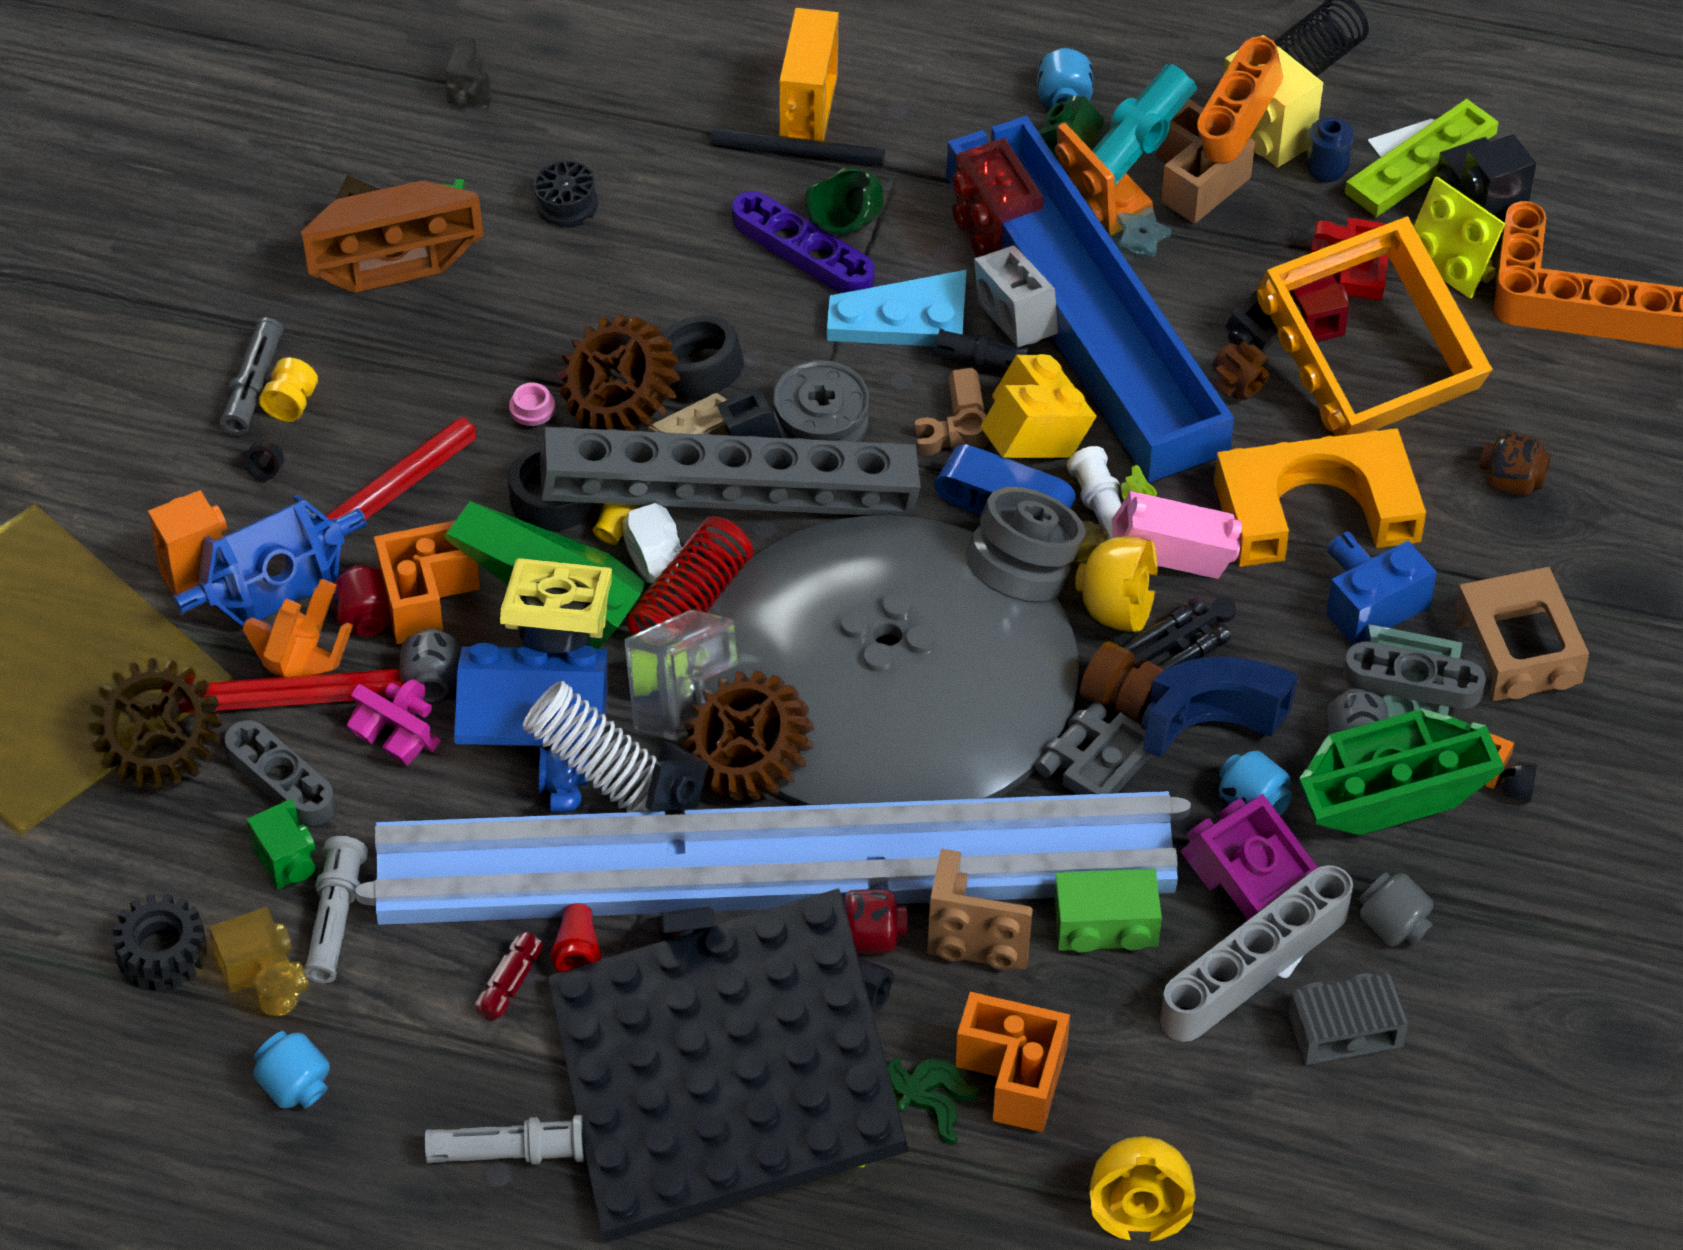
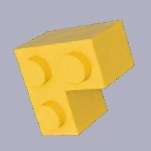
M1016 355L992 395L995 402L980 428L1002 458H1070L1077 450L1097 416L1086 403L1084 395L1073 386L1061 370L1059 362L1051 355Z

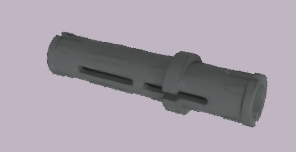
M265 317L256 321L254 332L236 378L231 380L227 389L229 400L225 412L220 419V426L231 435L240 436L246 434L254 410L260 406L259 397L264 389L263 385L272 364L279 339H281L283 333L282 325L272 318ZM262 353L258 365H255L258 354ZM251 373L254 374L253 379H250ZM246 387H249L246 398L243 400L242 398L246 390Z

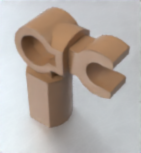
M973 368L953 370L949 374L948 385L953 411L952 417H947V421L940 422L928 417L915 421L916 437L931 436L917 439L919 455L930 456L938 453L942 448L950 447L951 450H954L957 446L965 444L982 450L987 447L989 439L980 428L986 417L980 380L977 371Z

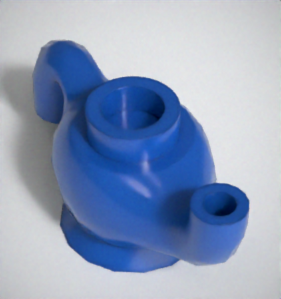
M540 746L539 794L545 790L551 793L550 813H566L575 810L581 802L579 786H588L589 781H585L586 772L577 774L576 768L578 764L575 767L568 768L569 758L560 761L561 751L551 754V748L545 750ZM570 746L566 753H568L573 748V746ZM580 752L577 754L574 761L579 757ZM589 757L582 766V768L589 762Z

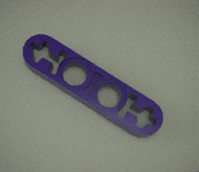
M757 191L743 192L733 200V225L739 232L839 293L874 287L875 266L868 256L830 233L819 229L818 226L763 193ZM780 229H791L798 234L792 238L785 239L776 236L775 232ZM822 249L829 251L832 255L827 259L821 260L812 258L809 253Z

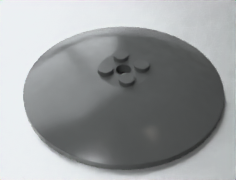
M896 515L860 516L818 524L795 532L756 554L744 564V568L741 571H738V575L732 579V583L729 586H726V590L720 593V597L714 600V605L709 608L704 618L697 643L695 660L696 687L701 706L706 702L702 689H709L713 693L719 690L718 677L725 678L732 684L736 670L744 672L749 679L755 669L762 671L767 678L777 675L785 682V686L792 685L799 692V700H803L809 707L810 712L806 717L813 722L815 729L805 735L812 741L813 749L800 751V755L806 760L807 767H797L794 765L790 770L794 775V783L787 782L782 778L777 782L779 794H774L795 806L1000 798L1024 782L1036 771L1035 764L1045 754L1042 751L1052 738H1060L1064 734L1073 713L1078 687V652L1072 627L1058 599L1055 597L1047 601H1026L1010 597L989 587L976 577L967 565L966 550L974 532L958 526L930 519ZM884 635H890L898 638L900 642L893 646H887L877 643L876 639ZM754 705L746 706L738 711H747ZM724 725L722 726V728H721V730H720V733H719V735H718L717 741H718V740L721 738V736L723 735ZM740 725L738 728L745 735L744 739H748L754 746H757L758 742L751 736L753 733L751 731L748 732ZM780 728L773 735L772 748L777 741ZM750 760L742 767L750 766L760 760Z

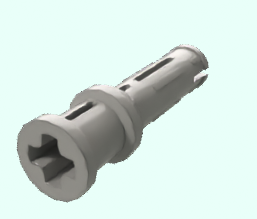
M349 836L330 837L323 846V854L326 857L323 873L317 877L315 884L320 901L313 927L307 963L303 971L307 979L317 983H331L336 978V968L344 937L349 905L356 899L355 889L360 885V882L357 880L360 865L366 861L368 849L365 844Z
M574 1115L572 1121L540 1122L538 1117H530L529 1120L524 1121V1125L509 1127H478L452 1130L427 1129L425 1131L427 1164L446 1161L526 1158V1162L536 1165L540 1164L542 1159L574 1157L576 1162H584L585 1151L582 1141L583 1116Z

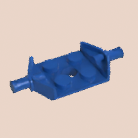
M295 495L293 499L296 503L216 541L209 536L205 537L199 573L200 581L197 582L196 586L173 595L174 605L182 615L184 612L206 602L210 606H217L242 627L245 621L251 617L261 620L279 611V608L287 598L298 602L313 595L315 587L319 585L322 578L332 583L336 581L339 571L341 544L345 543L344 536L367 527L364 514L357 508L338 519L332 518L329 520L308 501ZM276 554H285V569L277 576H268L267 564L269 560Z

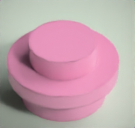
M526 383L515 390L509 401V411L512 418L520 424L527 426L541 425L550 420L554 415L555 400L545 386L538 383Z

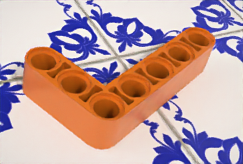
M1520 201L1508 207L1504 222L1506 224L1503 228L1493 303V311L1497 319L1514 326L1683 349V287L1541 268L1546 225L1545 211L1536 203L1529 201Z

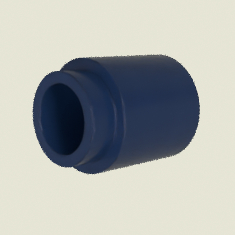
M1327 117L1319 119L1312 124L1309 132L1306 165L1310 174L1316 180L1327 183L1335 182L1348 170L1354 133L1352 127L1347 122L1338 118Z

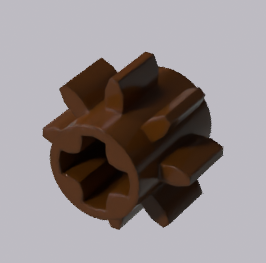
M1244 341L1241 342L1239 347L1234 343L1225 346L1213 361L1212 368L1220 375L1215 379L1213 385L1227 397L1232 395L1234 398L1239 399L1241 395H1244L1246 398L1254 396L1267 382L1269 373L1261 365L1268 359V356L1255 345L1249 346Z

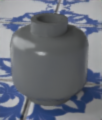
M1385 872L1358 899L1363 904L1359 913L1360 919L1388 946H1397L1404 940L1413 946L1433 926L1427 919L1434 908L1433 900L1405 873H1398L1391 877Z

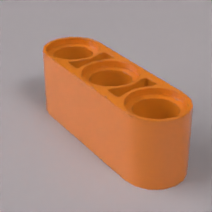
M1258 36L1248 39L1241 45L1200 114L1197 122L1204 154L1209 160L1222 164L1228 163L1239 156L1283 80V71L1277 45L1273 40Z

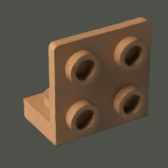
M941 849L930 898L927 954L940 956L948 961L967 960L985 963L1000 970L1012 968L1026 970L1033 909L1024 905L966 896L969 874L960 872L961 852Z

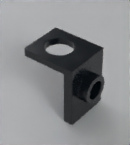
M663 742L658 762H655L645 808L652 812L698 808L708 761L670 742Z

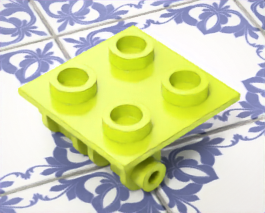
M1435 177L1414 224V228L1442 279L1471 299L1480 281L1487 284L1495 276L1496 269L1492 266L1490 257L1506 223L1439 177Z

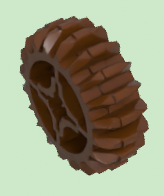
M616 314L613 323L607 318L600 317L598 330L593 329L591 326H584L586 337L582 341L571 339L575 351L572 355H561L563 362L569 366L567 369L557 373L559 379L565 383L558 392L567 401L564 406L567 412L575 417L576 422L585 429L639 431L640 423L647 427L654 424L652 415L655 412L667 414L666 408L662 403L665 398H676L675 392L669 388V385L681 380L679 374L673 370L680 362L677 356L671 352L673 348L672 343L665 336H662L660 329L653 324H647L639 317L633 316L629 320L624 315ZM614 369L628 381L627 384L618 380L610 370Z
M755 669L749 679L744 672L736 670L732 684L725 678L718 677L719 690L713 693L709 689H702L706 702L703 706L698 704L690 705L691 712L697 718L696 720L683 723L685 731L692 735L682 741L684 749L708 761L703 785L711 786V789L719 796L724 797L729 793L730 797L741 802L747 793L753 800L760 801L763 788L765 787L772 794H779L777 783L783 778L787 782L794 783V775L790 772L794 765L797 767H807L806 760L800 755V751L813 749L812 741L805 736L815 730L813 722L806 717L810 712L808 705L803 700H799V692L792 685L785 686V682L777 675L767 678L762 671ZM754 705L747 711H738L746 706ZM724 725L723 735H722L721 738L717 741L718 735H719V733H720V730H721L722 726ZM740 725L748 732L751 731L753 733L751 736L758 742L757 746H754L748 739H744L745 735L738 728ZM780 728L779 736L772 748L773 735ZM750 760H760L750 766L742 767Z

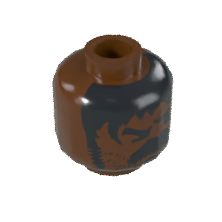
M1503 431L1498 436L1495 444L1486 442L1479 469L1488 471L1487 482L1491 488L1527 497L1534 491V488L1542 489L1551 454L1545 452L1544 443L1539 438L1512 431Z

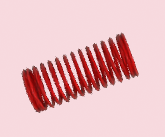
M717 516L707 517L700 524L697 531L692 534L691 539L673 557L667 568L661 572V575L655 579L649 590L643 594V597L637 601V604L626 615L628 629L640 644L651 648L653 651H664L665 647L658 645L643 633L635 620V614H638L644 626L663 642L680 645L685 641V637L691 633V630L697 626V622H700L703 619V615L709 611L708 608L714 605V600L720 597V593H723L726 590V586L732 583V579L738 575V571H741L744 568V564L753 557V546L744 531L731 521ZM707 527L718 528L735 538L743 547L746 557H742L740 551L733 543L715 532L707 531ZM709 535L722 540L730 546L738 557L729 554L719 544L715 543ZM698 541L699 546L694 545V542ZM702 542H705V544L709 547L710 550L706 549L703 546ZM692 548L693 553L688 552V549ZM696 549L703 551V553H704L713 563H711V562H710L709 560H707L706 558L700 556V555L697 553ZM686 556L687 560H682V557ZM690 556L697 558L708 571L720 577L722 583L716 581L704 568L695 564ZM723 560L732 563L734 568L728 567ZM677 563H680L682 568L676 567ZM684 564L690 565L703 579L714 584L716 590L711 589L695 573L687 570ZM714 564L725 569L728 575L722 574ZM674 570L676 575L670 574L671 571ZM678 571L685 573L697 586L708 591L710 597L705 596L695 585L682 578ZM673 579L679 580L687 590L701 598L704 604L698 603L690 593L677 586ZM659 585H662L664 590L659 589ZM667 586H670V587L674 588L675 591H676L683 599H685L686 601H688V602L691 603L692 605H695L696 608H697V610H698V612L692 610V609L686 604V602H684V601H683L681 598H679L677 595L671 593V592L668 590ZM656 592L658 597H654L653 593ZM661 593L669 596L678 607L690 613L692 619L685 617L677 607L664 600ZM647 600H651L652 605L647 604ZM655 601L661 602L673 615L683 620L686 626L679 624L673 616L659 608ZM643 615L650 618L660 629L667 632L671 640L657 633L647 623ZM673 626L678 628L680 634L676 632Z

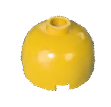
M1132 536L1114 537L1103 541L1091 552L1087 564L1081 563L1076 574V590L1083 592L1084 605L1092 618L1106 627L1120 631L1136 632L1144 628L1149 618L1155 591L1148 590L1149 575L1157 576V551L1154 541Z
M1141 1136L1126 1138L1113 1144L1096 1162L1091 1177L1090 1198L1092 1215L1103 1230L1120 1239L1131 1241L1128 1231L1151 1232L1149 1241L1161 1240L1178 1233L1191 1220L1193 1214L1195 1187L1190 1165L1174 1146L1161 1139Z

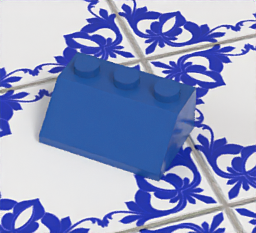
M478 643L471 647L462 646L457 671L455 744L543 746L544 737L535 740L534 733L527 734V731H523V722L536 701L546 690L559 681H565V684L572 687L573 694H580L581 701L588 700L590 707H597L598 714H605L606 716L608 701L607 649H595L585 645L578 650L570 652L548 653L536 650L528 645H523L520 648L497 647L491 643ZM577 697L571 699L565 712L576 704ZM585 704L579 707L575 717L584 711ZM559 709V710L555 713V715L546 723V725H545L544 728L541 730V732L551 723V721L555 718V716L558 714V712L560 711V709ZM594 711L588 713L584 723L593 717ZM569 715L555 729L553 734L550 736L549 740L558 732V730L565 723ZM602 718L596 720L592 730L602 723ZM576 724L565 734L558 746L568 737ZM586 729L575 739L571 746H574L578 742V740L582 737ZM595 735L584 745V747H588V745L591 743Z

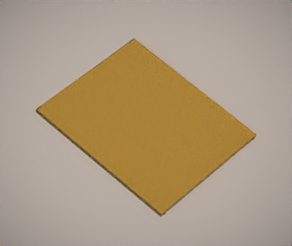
M33 504L0 527V817L21 836L118 766L116 765L108 769L103 767L101 759L106 752L96 753L91 745L101 735L91 734L88 729L89 722L102 719L92 714L90 710L91 704L97 702L107 703L98 692L100 686H108L113 690L117 688L112 678L114 672L118 671L126 680L132 676L129 670L131 662H136L142 673L148 671V660L156 658L160 671H164L169 660L176 661L178 665L177 676L188 667L193 668L196 673L193 683L203 679L207 682L233 681V677L36 504ZM161 689L146 691L134 698L141 702H151L161 695ZM121 712L117 722V740L121 747L128 751L133 744L131 737L135 732L136 724L131 722L129 717ZM192 712L178 713L175 719V724L183 720ZM157 716V722L154 717H151L149 720L143 718L150 733H154V727L157 732L163 728L168 730L162 716Z

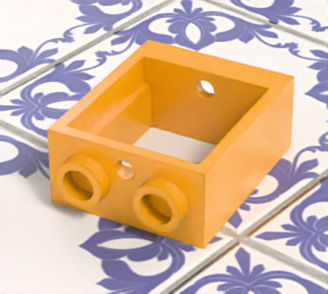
M795 8L780 76V136L824 141L838 76L839 12Z

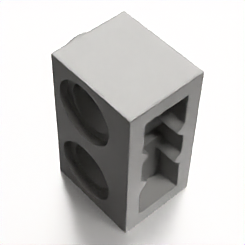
M1015 245L974 259L978 304L1017 347L1034 344L1041 339L1058 334L1055 288Z

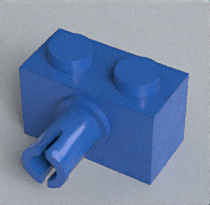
M1350 532L1343 533L1342 537L1347 541L1346 543L1338 535L1329 544L1328 554L1346 572L1331 579L1326 615L1352 645L1367 640L1368 624L1391 628L1431 607L1437 571L1409 541L1372 558Z

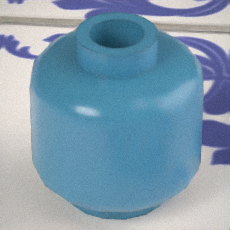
M280 1031L269 1038L253 1056V1059L256 1061L253 1069L255 1081L280 1108L294 1107L299 1103L304 1108H308L318 1101L328 1089L324 1084V1080L330 1071L329 1062L303 1033L296 1032L287 1035L285 1031Z

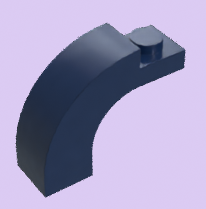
M1207 657L1174 665L1159 674L1152 682L1149 705L1141 723V728L1146 730L1143 751L1161 757L1186 728L1208 721L1235 723L1272 737L1291 713L1298 674L1268 663L1236 657Z

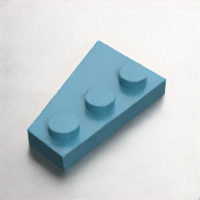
M967 270L830 295L827 341L937 347L936 341L940 328L945 329V331L963 334Z

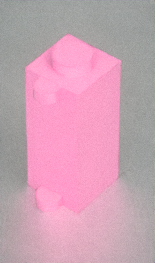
M1130 491L1112 518L1113 538L1132 536L1154 541L1158 566L1219 579L1228 564L1234 562L1239 555L1241 547L1239 536L1242 522L1235 520L1234 514Z

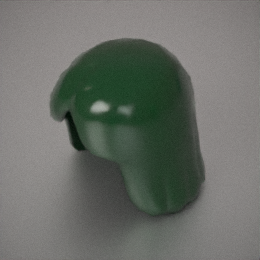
M852 167L840 169L828 179L811 184L805 193V207L810 221L818 226L819 229L835 235L848 234L849 232H855L867 227L879 216L884 205L883 187L875 174L868 170L861 171Z

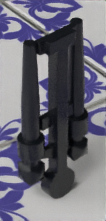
M1197 596L1187 602V607L1180 606L1173 610L1166 619L1145 630L1121 647L1133 652L1167 633L1166 637L1135 654V662L1138 663L1142 659L1151 661L1176 645L1182 651L1159 665L1165 670L1174 665L1193 660L1199 655L1204 657L1215 650V645L1222 646L1231 640V631L1226 625L1221 624L1212 629V633L1209 626L1217 621L1224 623L1234 619L1236 604L1230 598L1220 597L1213 601L1211 610L1206 612V603ZM1198 632L1204 634L1193 640V645H1190L1187 640Z

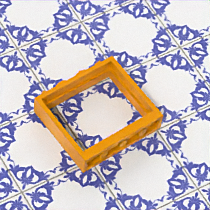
M1408 216L1268 269L1256 289L1261 309L1265 314L1271 316L1278 329V338L1285 352L1291 353L1299 368V377L1303 387L1308 392H1312L1320 407V416L1323 424L1329 431H1333L1335 436L1376 430L1480 389L1493 370ZM1387 254L1454 376L1355 414L1288 291Z

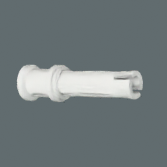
M1090 446L1074 453L1067 461V469L1072 477L1077 478L1082 489L1080 498L1084 506L1094 511L1108 540L1113 538L1112 518L1122 505L1119 499L1121 497V485L1116 478L1110 475L1106 466L1108 457L1104 449L1098 446Z

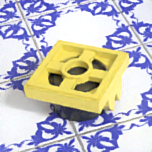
M518 558L515 561L502 603L500 624H505V627L508 629L517 630L519 626L520 638L526 645L536 650L548 653H565L578 650L589 642L590 637L602 638L612 569Z

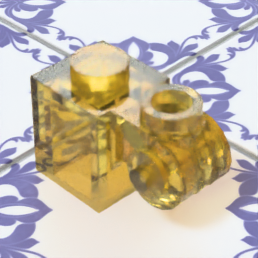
M266 906L209 926L214 956L230 993L256 985L259 1007L264 1013L271 1016H281L292 1011L297 1004L298 995L303 991L309 990V985L300 961L290 964L286 953L292 951V945L283 922L275 925Z

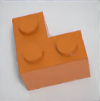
M455 521L374 536L377 569H380L396 644L403 643L411 634L427 628H436L443 631L441 597L480 590L478 563L443 538Z
M969 993L957 1033L955 1067L998 1077L995 1086L993 1121L1044 1132L1067 1051L1070 1014L979 993Z

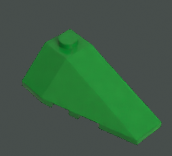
M472 501L467 504L443 537L507 585L509 584L515 561L518 558L612 569L602 638L590 637L587 643L595 649H600L619 627L641 595L646 583L644 579L609 553Z

